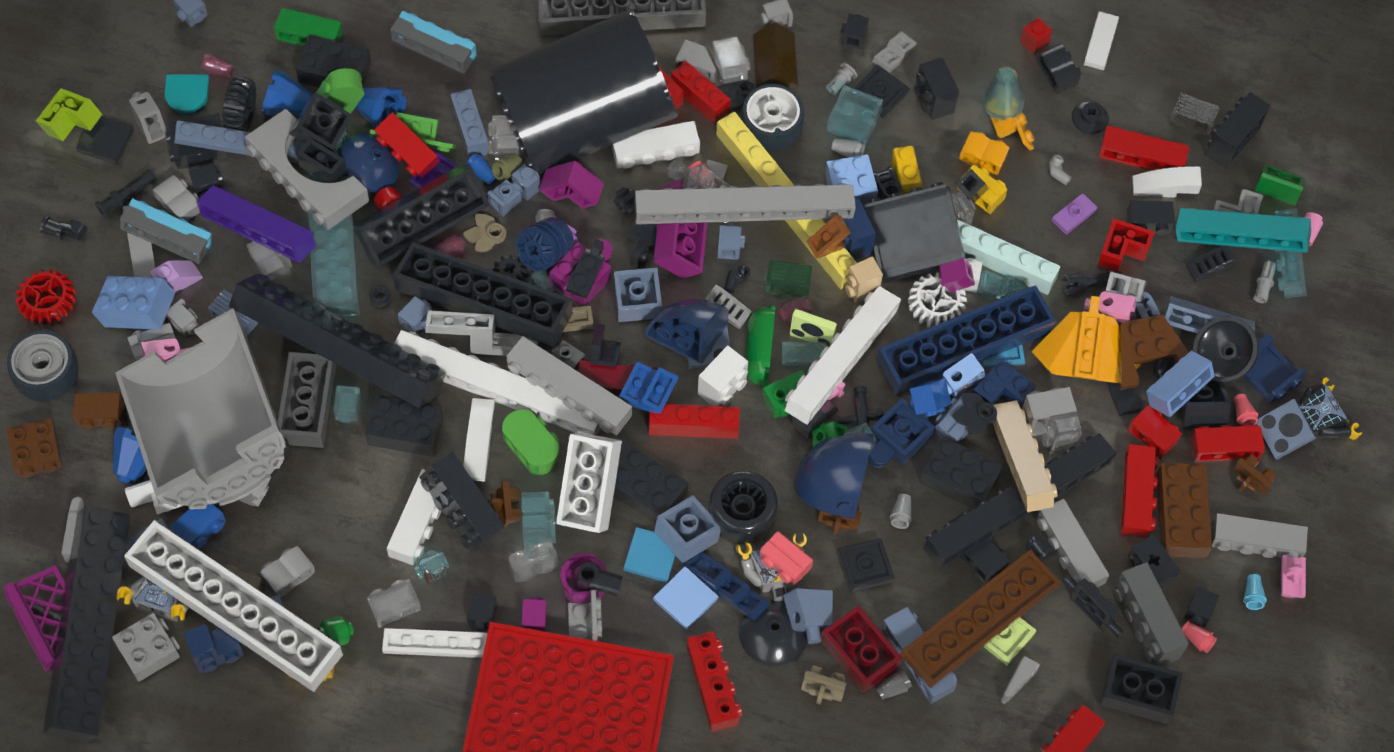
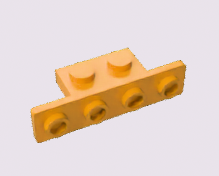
M1000 73L997 77L1003 92L985 101L997 135L1002 139L1018 130L1023 144L1029 150L1034 149L1032 144L1034 137L1031 131L1026 128L1027 119L1023 112L1019 110L1021 104L1018 97L1012 92L1014 85L1009 77L1006 78Z

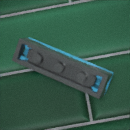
M402 11L390 29L392 41L465 74L472 60L476 57V44L470 39L461 38L450 30L437 27L433 22H426L413 13L409 14Z
M132 199L120 218L121 230L198 264L201 263L211 246L212 233H209L208 230L191 225L185 219L173 217L164 210H157L144 201Z

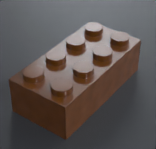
M1161 463L1156 473L1158 477L1157 495L1160 543L1170 557L1207 558L1212 549L1206 464Z

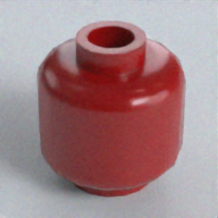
M385 187L375 195L374 206L379 211L403 196L397 189Z

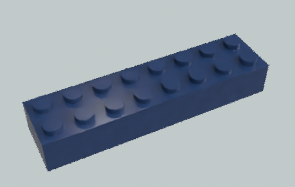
M1034 285L879 348L877 361L895 395L898 396L910 391V388L942 378V374L971 353H973L978 362H981L1045 336L1054 329L1056 320L1037 286Z

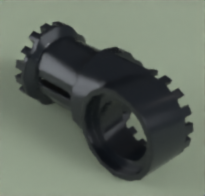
M48 215L43 218V224H40L42 225L40 227L41 234L56 236L58 240L68 236L74 238V240L77 238L78 241L79 239L81 241L88 230L79 221L59 222L53 220Z

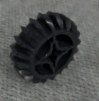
M236 76L229 82L222 108L224 128L245 132L250 128L257 96V88L253 79Z

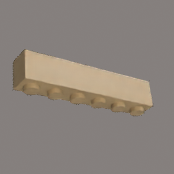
M1017 400L995 404L997 417L992 424L1026 511L1031 512L1054 507V497H1057V489L1055 484L1050 482V471L1044 467L1043 454L1038 453L1037 439L1032 438V428L1030 423H1026L1024 408L1020 409Z

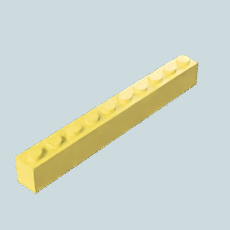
M735 112L717 122L716 135L757 186H794ZM822 219L785 220L814 256L807 240L825 225ZM845 248L819 259L816 258L840 289L846 286L849 266L857 263Z

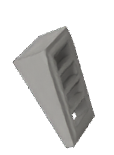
M715 285L705 300L714 302L718 297L719 300L716 303L722 305L726 302L725 307L728 308V311L731 307H734L735 309L728 316V322L741 329L751 316L752 311L723 288ZM739 311L742 312L738 319L734 318Z
M1025 656L1022 657L1001 698V703L1006 704L1036 674L1040 666L1039 663Z

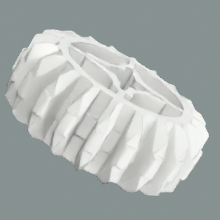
M939 272L936 273L935 277L930 273L927 275V278L921 276L919 282L915 281L913 288L909 291L908 304H910V312H913L914 319L920 318V324L926 322L928 328L931 324L938 325L965 313V305L967 304L965 290L951 293L945 286L941 285ZM938 296H940L939 302H937V305L935 306V302L938 299Z

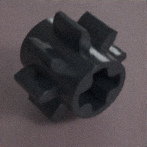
M622 187L615 192L617 196L614 199V204L620 212L632 214L635 211V189H625V187Z

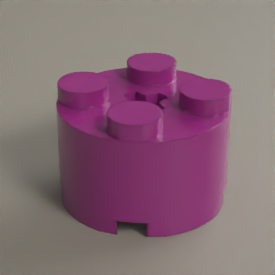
M591 553L574 554L568 558V561L561 568L562 592L570 603H591V590L595 589H582L575 583V575L583 563H592L597 568L607 571L605 564ZM581 573L582 577L586 578V580L592 579L590 573ZM596 590V597H601L602 599L605 593Z

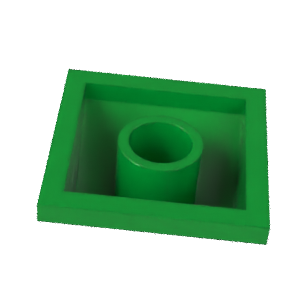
M1264 164L1255 192L1295 206L1304 188L1305 178Z

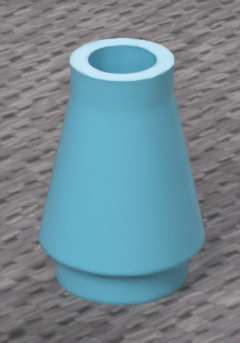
M1251 574L1247 577L1243 602L1248 609L1259 610L1265 606L1267 599L1262 586L1261 576Z

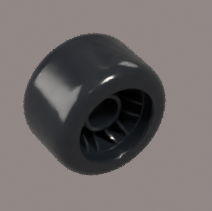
M735 471L723 476L713 487L709 500V513L720 527L719 536L724 540L738 545H746L745 542L753 544L765 538L775 524L778 508L777 494L772 484L762 475L752 471ZM739 510H745L747 512L741 513L739 512Z

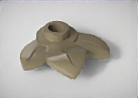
M475 214L477 226L463 233L466 240L475 244L476 252L491 250L495 244L502 243L507 236L506 229L501 224L496 223L492 216L486 214ZM494 233L500 234L498 236H492Z

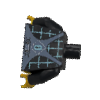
M1327 377L1321 383L1308 387L1300 400L1299 407L1316 437L1335 439L1349 437L1355 440L1362 435V432L1357 433L1354 431V429L1359 427L1358 423H1354L1350 427L1348 426L1350 425L1349 420L1332 394L1335 385L1328 386L1327 382L1329 379Z

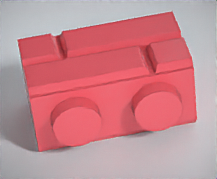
M779 531L760 550L759 557L761 558V563L768 569H775L783 582L787 584L790 582L794 586L806 575L813 565V559Z

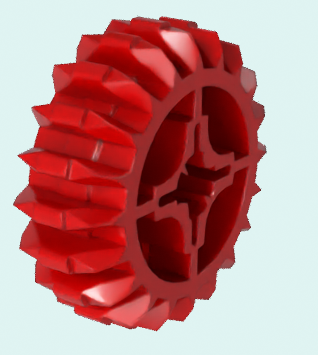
M40 268L39 274L32 271L31 278L24 276L25 283H19L20 290H16L17 298L15 301L19 312L23 314L26 320L30 319L33 324L39 322L42 326L48 321L52 326L53 320L61 322V316L68 318L67 311H73L74 307L72 304L76 303L75 296L77 293L73 282L69 280L66 274L62 275L59 270L53 272L50 268L47 272H44ZM58 287L63 290L61 297L57 295L56 290ZM31 296L35 298L36 304L34 307L29 304Z

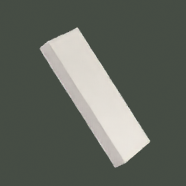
M1103 12L1098 13L1084 65L1104 70L1119 19L1118 16Z

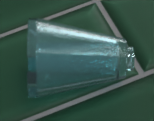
M1011 67L1000 68L983 95L985 110L995 119L1006 120V118L1017 117L1024 109L1025 96L1017 72Z

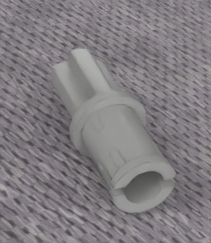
M1266 261L1261 277L1257 278L1258 285L1253 299L1258 303H1267L1269 291L1274 285L1275 262Z

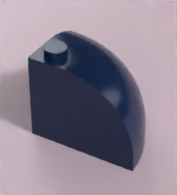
M700 299L675 302L661 310L646 328L645 336L702 365L726 326L728 327V308L715 302Z
M860 432L845 433L844 436L829 437L816 444L815 448L803 457L797 468L794 488L798 496L818 510L855 519L874 434Z

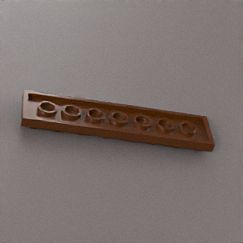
M1029 550L905 647L899 655L932 689L1058 588L1061 581Z

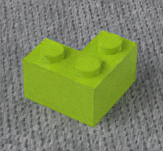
M60 88L36 122L48 136L64 141L75 125L90 131L102 116V113L90 99Z

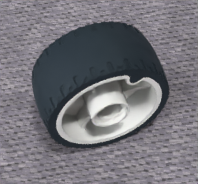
M766 84L755 88L747 95L742 106L741 120L766 151H779L790 147L800 136L804 124V108L799 96L790 88L779 84Z

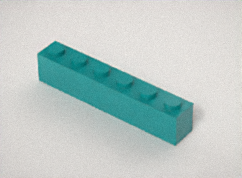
M1180 208L1176 225L1177 242L1307 253L1312 233L1311 219L1197 210L1193 208Z

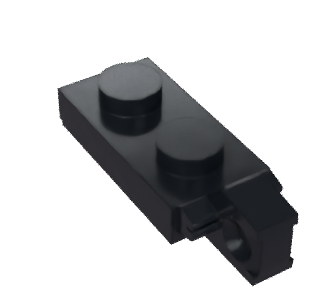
M596 239L591 250L586 248L585 252H583L566 286V292L587 299L604 264L605 255L601 254L604 249L603 241Z

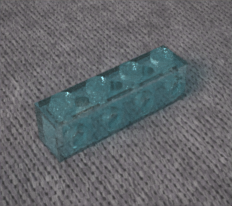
M1297 208L1275 211V216L1298 217ZM1275 250V253H1280V259H1276L1277 272H1282V278H1278L1279 291H1284L1285 299L1307 296L1302 252Z

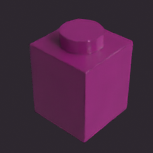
M965 258L940 265L941 274H939V281L951 293L975 285L972 265Z
M539 597L523 599L522 628L546 632V600H542Z

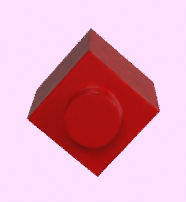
M1038 17L1023 28L1020 42L1035 55L1049 45L1052 30Z

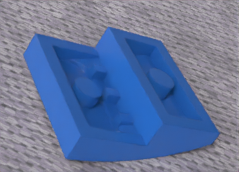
M637 361L619 398L635 408L661 414L679 376L660 367L656 371Z

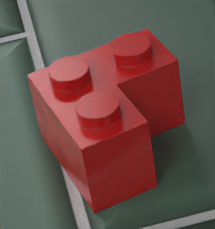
M1113 218L1097 266L1111 271H1118L1124 255L1145 261L1155 232Z

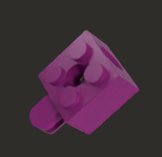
M599 239L604 242V249L601 253L605 255L604 264L587 299L566 292V286L586 247L577 242L550 271V284L580 306H587L612 278L611 265L606 263L612 257V245L605 239Z

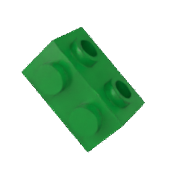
M803 370L763 387L762 398L774 418L789 415L785 411L787 405L785 398L791 389L796 390L798 381L805 375Z

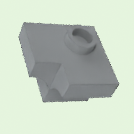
M1110 272L1105 292L1135 297L1136 301L1141 302L1146 281Z

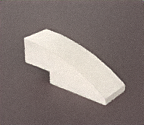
M1176 167L1133 175V196L1176 197L1177 193L1198 194L1202 186L1200 167Z

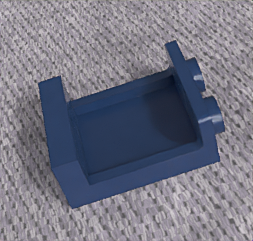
M1268 333L1258 341L1259 352L1253 368L1243 378L1270 404L1275 399L1280 401L1288 393L1287 390L1290 387L1296 388L1303 381L1302 376L1305 370L1303 368L1297 370L1272 346L1275 339Z

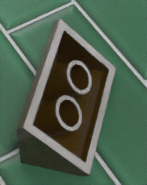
M776 22L753 33L756 88L766 84H779L787 88H798L795 33Z

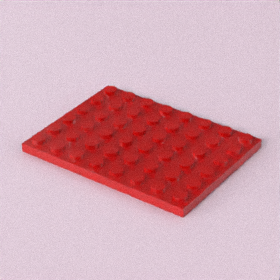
M490 622L463 752H656L674 655Z

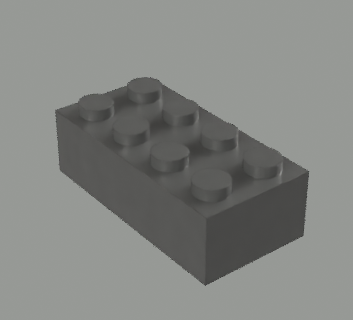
M289 352L278 416V424L282 435L289 445L324 448L336 364L318 354Z
M1146 562L1123 571L1114 587V595L1117 601L1122 603L1127 621L1132 622L1135 628V637L1138 642H1142L1145 648L1146 659L1149 663L1152 662L1153 665L1160 667L1180 659L1189 643L1148 563Z

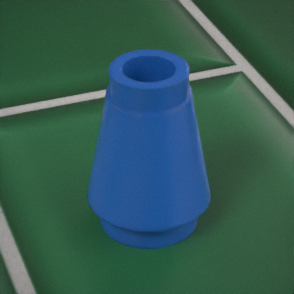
M476 153L468 159L466 165L473 168L479 179L487 184L494 181L495 177L492 173V168L482 155L479 156Z

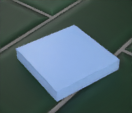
M684 567L653 597V600L687 630L718 600V595Z

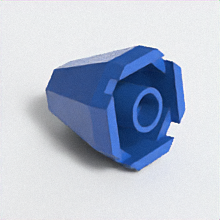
M275 70L271 78L273 82L268 86L261 113L276 116L287 109L293 116H299L308 98L313 94L284 72Z
M368 87L363 88L365 95L355 107L363 117L377 128L392 112L395 115L396 112L404 114L407 100L401 95L404 93L399 88Z
M117 427L114 434L113 474L118 476L116 480L123 483L137 482L147 468L135 432L131 433L132 430Z

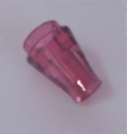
M205 54L201 64V70L205 71V74L227 77L231 76L234 65L225 62L213 54Z

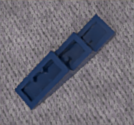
M703 552L683 564V567L690 570L716 595L753 621L769 606L767 599L750 590L749 585L732 575L729 568Z

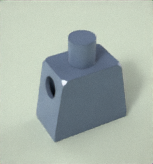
M796 588L785 594L784 601L792 629L794 631L806 632L808 644L820 643V632L833 624L832 591Z

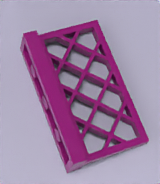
M56 565L15 584L11 582L4 585V595L45 672L53 669L55 654L52 649L55 642L57 643L60 621L47 619L50 608L62 611V606L52 603L56 593L65 595L66 583ZM54 574L57 579L55 588L43 585L44 578ZM27 585L37 587L33 598L23 595L20 588ZM40 589L53 592L49 602L36 599ZM34 603L47 607L43 617L33 614L32 608ZM44 623L58 626L54 637L43 633Z

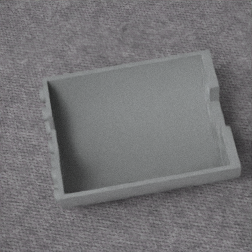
M234 308L194 329L203 342L196 344L185 352L165 362L154 351L115 373L155 496L160 501L173 507H177L179 504L187 505L189 509H205L208 504L219 502L220 506L242 499L271 479L270 474L275 469L280 468L284 460L285 440L241 321Z

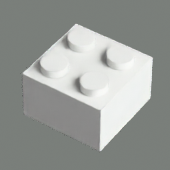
M727 346L699 375L698 396L711 406H727L732 400L733 394L737 390L741 391L747 383L748 361Z

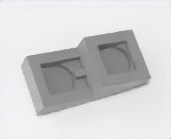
M901 31L888 42L885 49L874 56L873 63L878 64L890 73L913 51L917 43Z

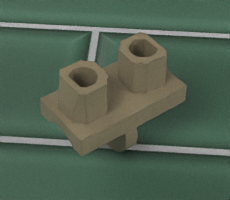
M814 665L809 671H806L801 690L818 697L816 704L821 705L822 699L842 701L846 687L844 674L835 672L829 678L823 676L824 670Z

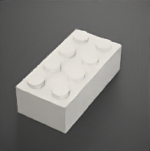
M581 432L570 434L556 524L597 533L608 530L622 444L621 440Z

